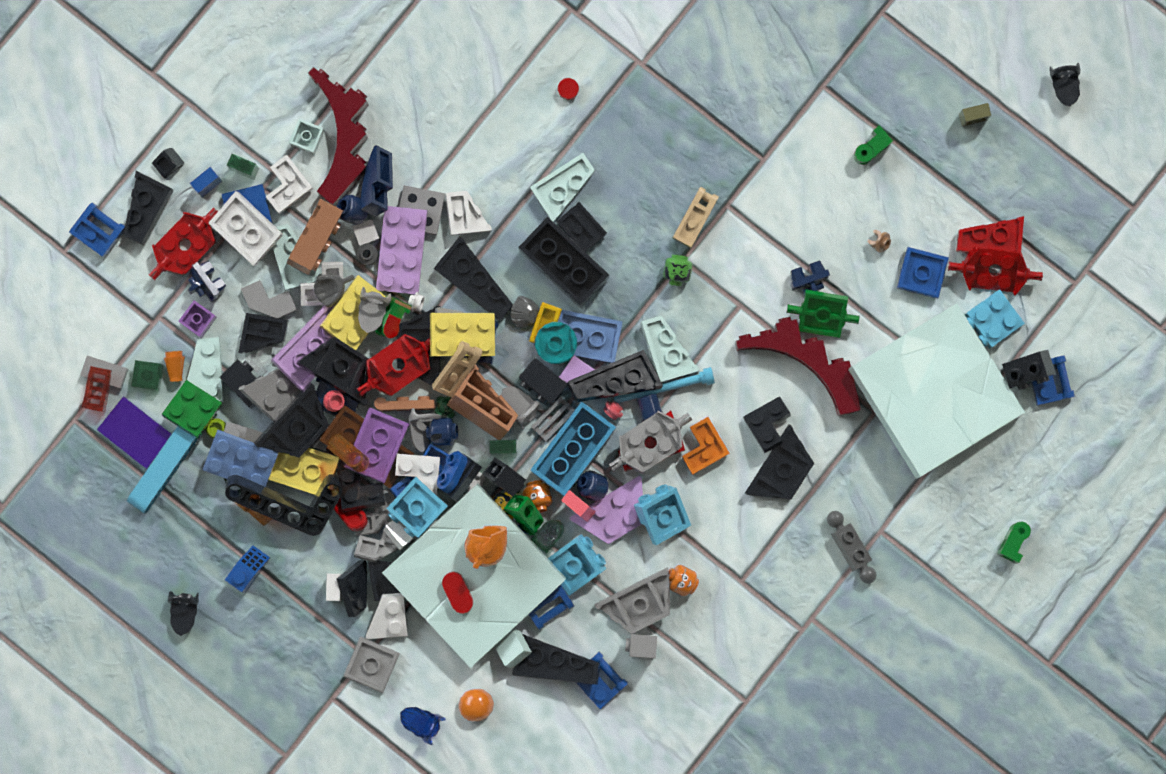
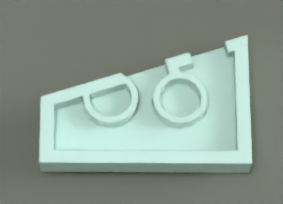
M584 153L532 185L530 189L548 217L555 222L595 170Z
M288 224L277 226L276 228L283 233V236L272 247L285 291L300 287V283H315L317 277L322 276L319 268L316 271L312 270L307 275L287 264V260L298 238Z
M662 316L640 322L654 369L661 382L700 371L698 366L688 356L689 354L676 339V335Z
M220 338L197 339L187 380L222 402L224 401L223 381L220 379L222 375Z

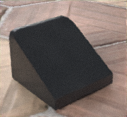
M173 148L164 149L152 164L161 176L166 179L184 164V161Z

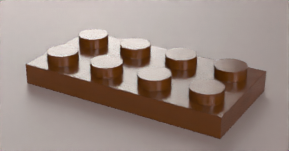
M344 405L319 440L348 459L364 418ZM400 445L397 454L414 455L413 452L403 445ZM397 455L385 483H382L389 489L399 477L395 475Z

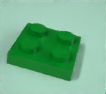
M186 380L165 408L162 416L198 439L222 406V402Z

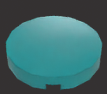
M550 322L538 331L535 338V348L538 355L544 361L550 364H561L567 362L574 355L577 349V337L569 325L562 322Z

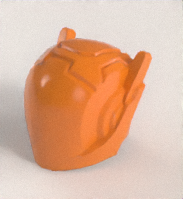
M484 526L483 529H472L468 532L464 547L466 558L473 563V568L494 566L503 559L507 547V527Z

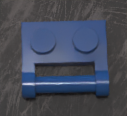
M92 202L87 206L69 233L99 255L105 257L118 238L123 235L125 226L122 223L118 224L97 209L98 206ZM93 215L113 230L112 234L109 236L88 219Z
M1065 355L1051 358L1053 365L1056 364L1063 393L1057 394L1053 375L1049 376L1050 381L1037 384V381L1031 382L1036 405L1075 397L1074 390L1071 391L1064 363L1066 362Z
M559 585L529 613V616L540 630L544 627L545 623L566 609H572L574 604L562 586ZM561 596L563 602L542 616H537L536 611Z
M600 651L590 660L600 663V668L616 686L611 690L600 677L598 685L576 683L599 709L605 706L628 684L602 658L603 654Z

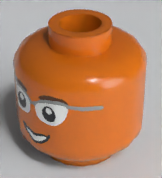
M541 480L529 482L526 484V488L523 489V496L530 497L540 513L546 512L547 507L553 502L550 487Z
M677 565L674 569H669V588L671 591L681 596H687L695 592L699 583L695 571L683 565Z

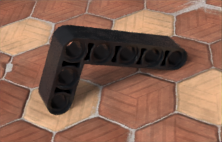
M335 474L326 476L310 506L239 475H232L227 479L225 495L230 501L308 535L315 536L322 532L342 495V480ZM335 485L337 488L332 490L328 486ZM238 486L240 489L232 490L230 487ZM251 495H258V496H260V498H258V499H253V498H251L250 496H251ZM276 503L279 506L274 508L270 504ZM326 503L328 505L326 507H320L318 504ZM297 512L299 515L291 516L289 513ZM312 520H315V521H317L318 523L313 525V524H310L309 522L312 521Z

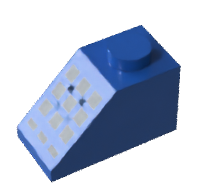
M253 545L236 563L225 578V581L240 592L246 593L270 557Z

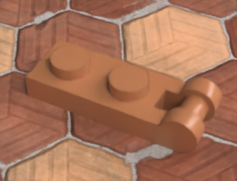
M418 396V400H409V397H396V401H387L383 397H379L374 401L376 409L382 412L411 411L412 408L415 410H436L435 400H430V396Z

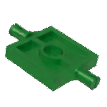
M812 290L805 291L804 301L801 303V306L788 304L786 313L799 315L798 327L800 332L840 338L842 328L846 322L859 324L860 315L847 314L848 296Z

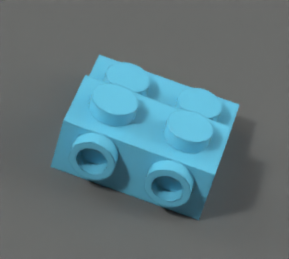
M1000 289L964 314L969 324L979 334L978 338L983 346H987L989 349L1025 324Z
M415 477L386 509L390 511L388 516L394 522L398 523L400 521L406 526L403 530L409 536L420 538L448 505L421 480Z
M667 484L658 486L655 489L656 493L652 495L645 494L640 496L638 503L634 504L640 523L646 526L654 545L662 543L691 526L677 488L667 486Z
M582 534L548 558L566 577V580L561 585L569 596L606 570L604 557L601 554L596 555L592 549L593 542L589 537H583Z

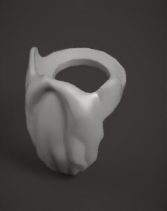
M363 287L360 293L361 302L359 304L358 320L361 328L366 333L377 330L382 324L383 316L386 313V306L391 302V294L383 297L380 293L374 291L366 293L365 287Z
M506 387L502 389L501 395L517 413L518 417L515 421L522 429L525 428V422H530L535 418L537 410H544L538 401H533L529 395L519 388Z
M412 408L409 415L410 438L415 449L420 452L427 449L430 440L426 436V427L429 426L433 419H440L441 415L436 414L435 410L424 414Z

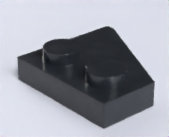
M246 313L238 353L244 354L285 342L289 321Z
M366 560L357 561L336 578L348 617H356L367 608Z

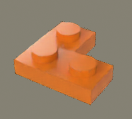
M709 417L689 427L700 445L682 456L692 475L730 454Z

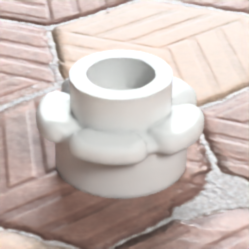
M416 292L415 296L411 295L408 300V304L412 306L411 312H421L425 296L419 295V292Z

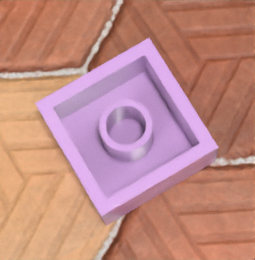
M573 356L559 377L568 383L569 380L595 369L576 356Z

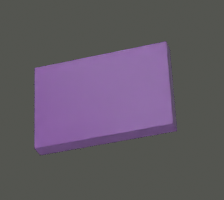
M369 407L344 467L385 483L409 424Z

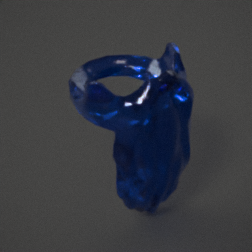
M408 707L400 712V721L404 728L411 731L415 736L421 737L429 745H433L431 738L436 736L440 730V721L446 720L440 714H433L418 707Z

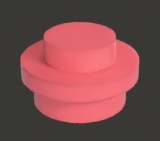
M331 390L324 396L323 403L327 410L336 412L344 406L345 400L341 392Z
M607 401L603 410L610 418L617 420L618 417L621 418L623 416L621 412L623 409L615 401L612 403Z

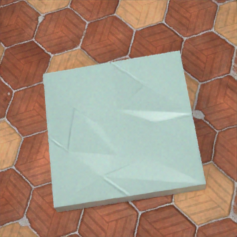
M958 304L953 305L848 369L916 479L1025 413Z
M476 484L382 572L470 668L566 580V577L479 484ZM484 526L507 527V547L503 559L494 566L473 568V563L466 558L464 547L468 532L472 529H483ZM455 571L463 576L473 597V607L467 613L461 614L456 612L452 608L443 589L442 580L449 572Z

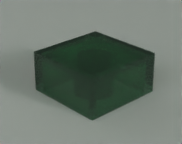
M231 154L226 165L231 171L255 180L260 169L256 163L235 154Z
M135 360L131 387L160 391L164 365Z
M489 440L490 455H517V440Z

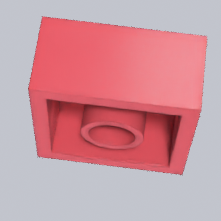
M570 490L561 500L587 522L596 512Z

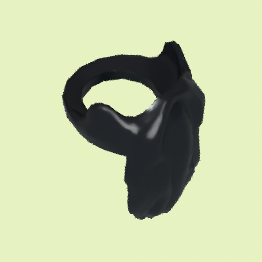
M1077 63L1076 66H1061L1054 70L1050 66V77L1053 81L1056 97L1063 105L1070 107L1077 102L1080 96V81L1078 78L1081 72L1080 64Z
M170 591L168 595V603L171 604L170 624L174 632L182 636L194 626L199 593L195 597L186 593L175 596Z

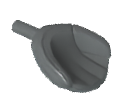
M336 275L319 276L314 284V293L317 299L326 307L334 306L343 297L345 284L355 278L353 275L344 279Z
M518 296L511 308L512 322L517 328L534 325L540 308L533 300L525 296Z

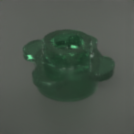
M439 396L436 399L437 408L435 409V414L444 415L451 419L455 416L454 410L447 405L451 397Z

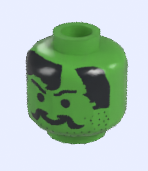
M672 254L671 257L665 260L663 277L670 280V285L682 286V282L690 281L693 264L688 260L689 257Z

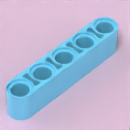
M177 426L129 495L127 502L145 514L154 504L198 439Z

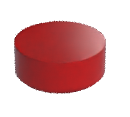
M565 78L559 82L558 93L561 98L572 100L578 95L579 86L574 79Z

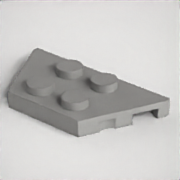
M280 369L269 372L268 375L261 376L255 379L254 382L239 388L272 421L301 392Z
M666 567L594 605L598 610L604 611L613 621L620 623L625 630L633 634L670 615L669 569Z

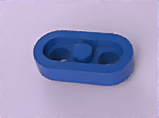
M455 451L448 455L443 470L437 478V487L445 493L454 490L467 464V457L460 451Z

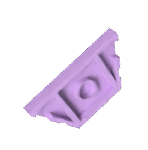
M639 475L601 500L589 505L596 512L588 522L577 513L569 517L570 520L607 544L640 526L641 523L634 504L638 503V498L643 495L641 476Z

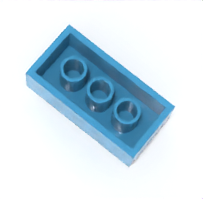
M581 402L530 471L558 493L565 496L616 430V427Z

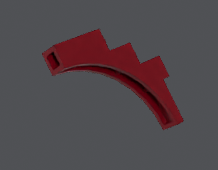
M313 67L308 72V75L322 89L329 100L337 127V147L334 160L326 179L317 190V193L328 203L336 207L339 200L349 193L366 171V161L358 154L355 157L353 155L368 139L365 133L367 129L358 121L356 124L354 122L369 104L366 100L367 96L361 90L357 89L355 91L350 88L345 94L346 89L338 82L333 84L328 80L330 76L320 68L318 71Z
M791 317L778 319L779 323L774 325V333H772V329L759 332L760 336L752 337L751 334L739 336V340L735 341L736 351L751 349L768 350L786 355L800 362L813 372L825 386L833 400L837 416L861 410L854 378L848 370L851 367L850 360L844 361V358L831 360L832 364H828L824 341L818 340L817 337L806 339L805 343L802 344L797 319L791 320Z

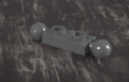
M839 511L830 512L827 516V523L837 530L831 535L851 570L860 569L859 577L862 582L866 584L874 582L877 576L876 571L872 567L867 566V563L872 561V558L852 524L849 523L844 526L842 513Z

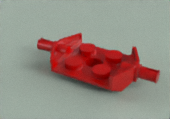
M213 207L203 217L184 212L180 220L155 245H152L158 264L148 275L154 280L163 271L184 276L192 268V265L198 262L216 243L215 235L209 222L218 211ZM185 239L191 242V247L186 251L180 249V243Z
M974 247L961 263H948V271L963 273L969 291H971V288L996 291L1000 289L1005 292H1013V295L1016 296L1027 280L1042 281L1043 272L1030 271V268H1027L1022 252ZM997 264L1001 268L997 273H991L989 267Z
M404 334L366 361L368 380L357 388L360 395L363 396L371 389H376L391 397L430 370L428 356L430 338L425 342H420ZM395 359H401L404 362L403 370L397 371L393 368L392 363Z

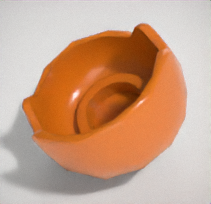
M471 689L466 691L460 698V713L468 721L485 720L493 711V699L484 689Z

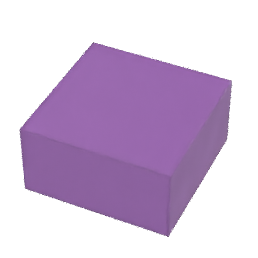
M194 300L178 322L202 338L217 316Z

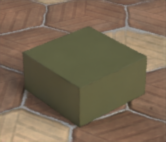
M988 103L962 109L959 113L962 127L987 121L992 116Z

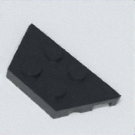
M436 306L423 314L415 316L411 320L399 324L397 339L406 334L420 342L428 340L430 338V313H435V308H441V306ZM429 349L430 370L419 376L418 379L432 385L440 374V356H430ZM397 359V368L403 370L404 362L401 359Z
M331 337L297 361L296 364L317 378L360 405H367L366 393L361 396L357 388L368 380L366 361L369 358L338 338Z
M311 382L254 442L257 447L272 449L276 452L287 453L300 458L329 426L317 397L315 386Z
M787 425L780 436L783 444L772 449L744 494L792 500L814 465L801 440H799L794 432L792 425Z

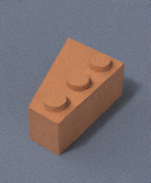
M320 199L292 250L287 264L307 275L312 270L316 271L322 261L318 259L321 252L326 253L331 244L328 241L331 233L336 235L341 225L338 223V220L343 210Z
M475 364L447 405L500 441L508 433L518 415L502 395L499 396L491 387L492 383L484 379Z

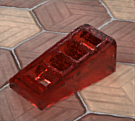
M90 366L82 408L106 412L112 370ZM95 373L105 375V380L94 378ZM93 382L102 383L103 388L93 386ZM92 390L102 392L101 396L92 395ZM91 399L100 400V404L91 403Z

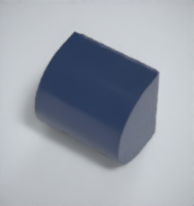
M657 393L636 400L643 421L656 414L657 411L663 413Z

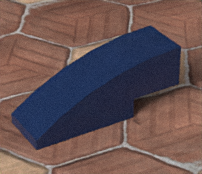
M376 145L373 147L362 184L360 209L377 217L388 210L387 192L393 189L392 153Z

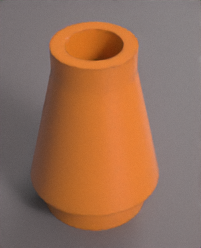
M165 352L166 357H164L170 382L183 381L182 375L185 360L183 352Z

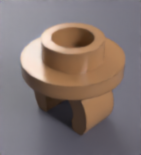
M874 230L873 233L878 236V239L876 241L868 239L867 242L877 252L881 253L891 245L890 234Z

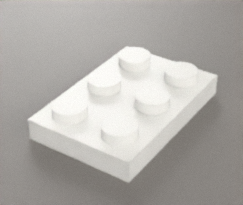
M237 191L209 222L253 266H257L283 236V233Z

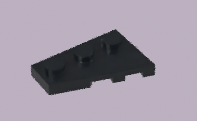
M135 171V185L131 192V206L127 213L123 235L144 246L174 190Z

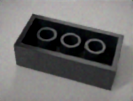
M549 217L518 247L519 252L580 309L610 277L598 263Z

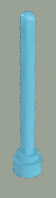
M709 367L703 369L698 375L662 383V389L615 396L614 401L621 403L701 382L702 384L711 385L715 384L712 369Z

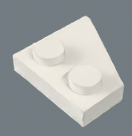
M468 191L445 194L451 236L492 231L490 224L486 222L482 212L474 204Z
M401 593L382 594L372 622L366 632V639L407 636L404 596Z

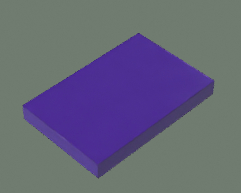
M124 396L97 428V431L146 469L149 468L172 435Z

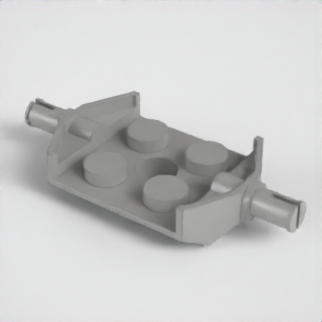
M657 411L656 414L624 435H620L621 455L609 464L612 471L614 472L623 465H628L634 470L644 473L681 449L682 426L692 421L689 413L687 412L679 419H673ZM649 437L657 441V445L653 449H648L644 445L645 440Z

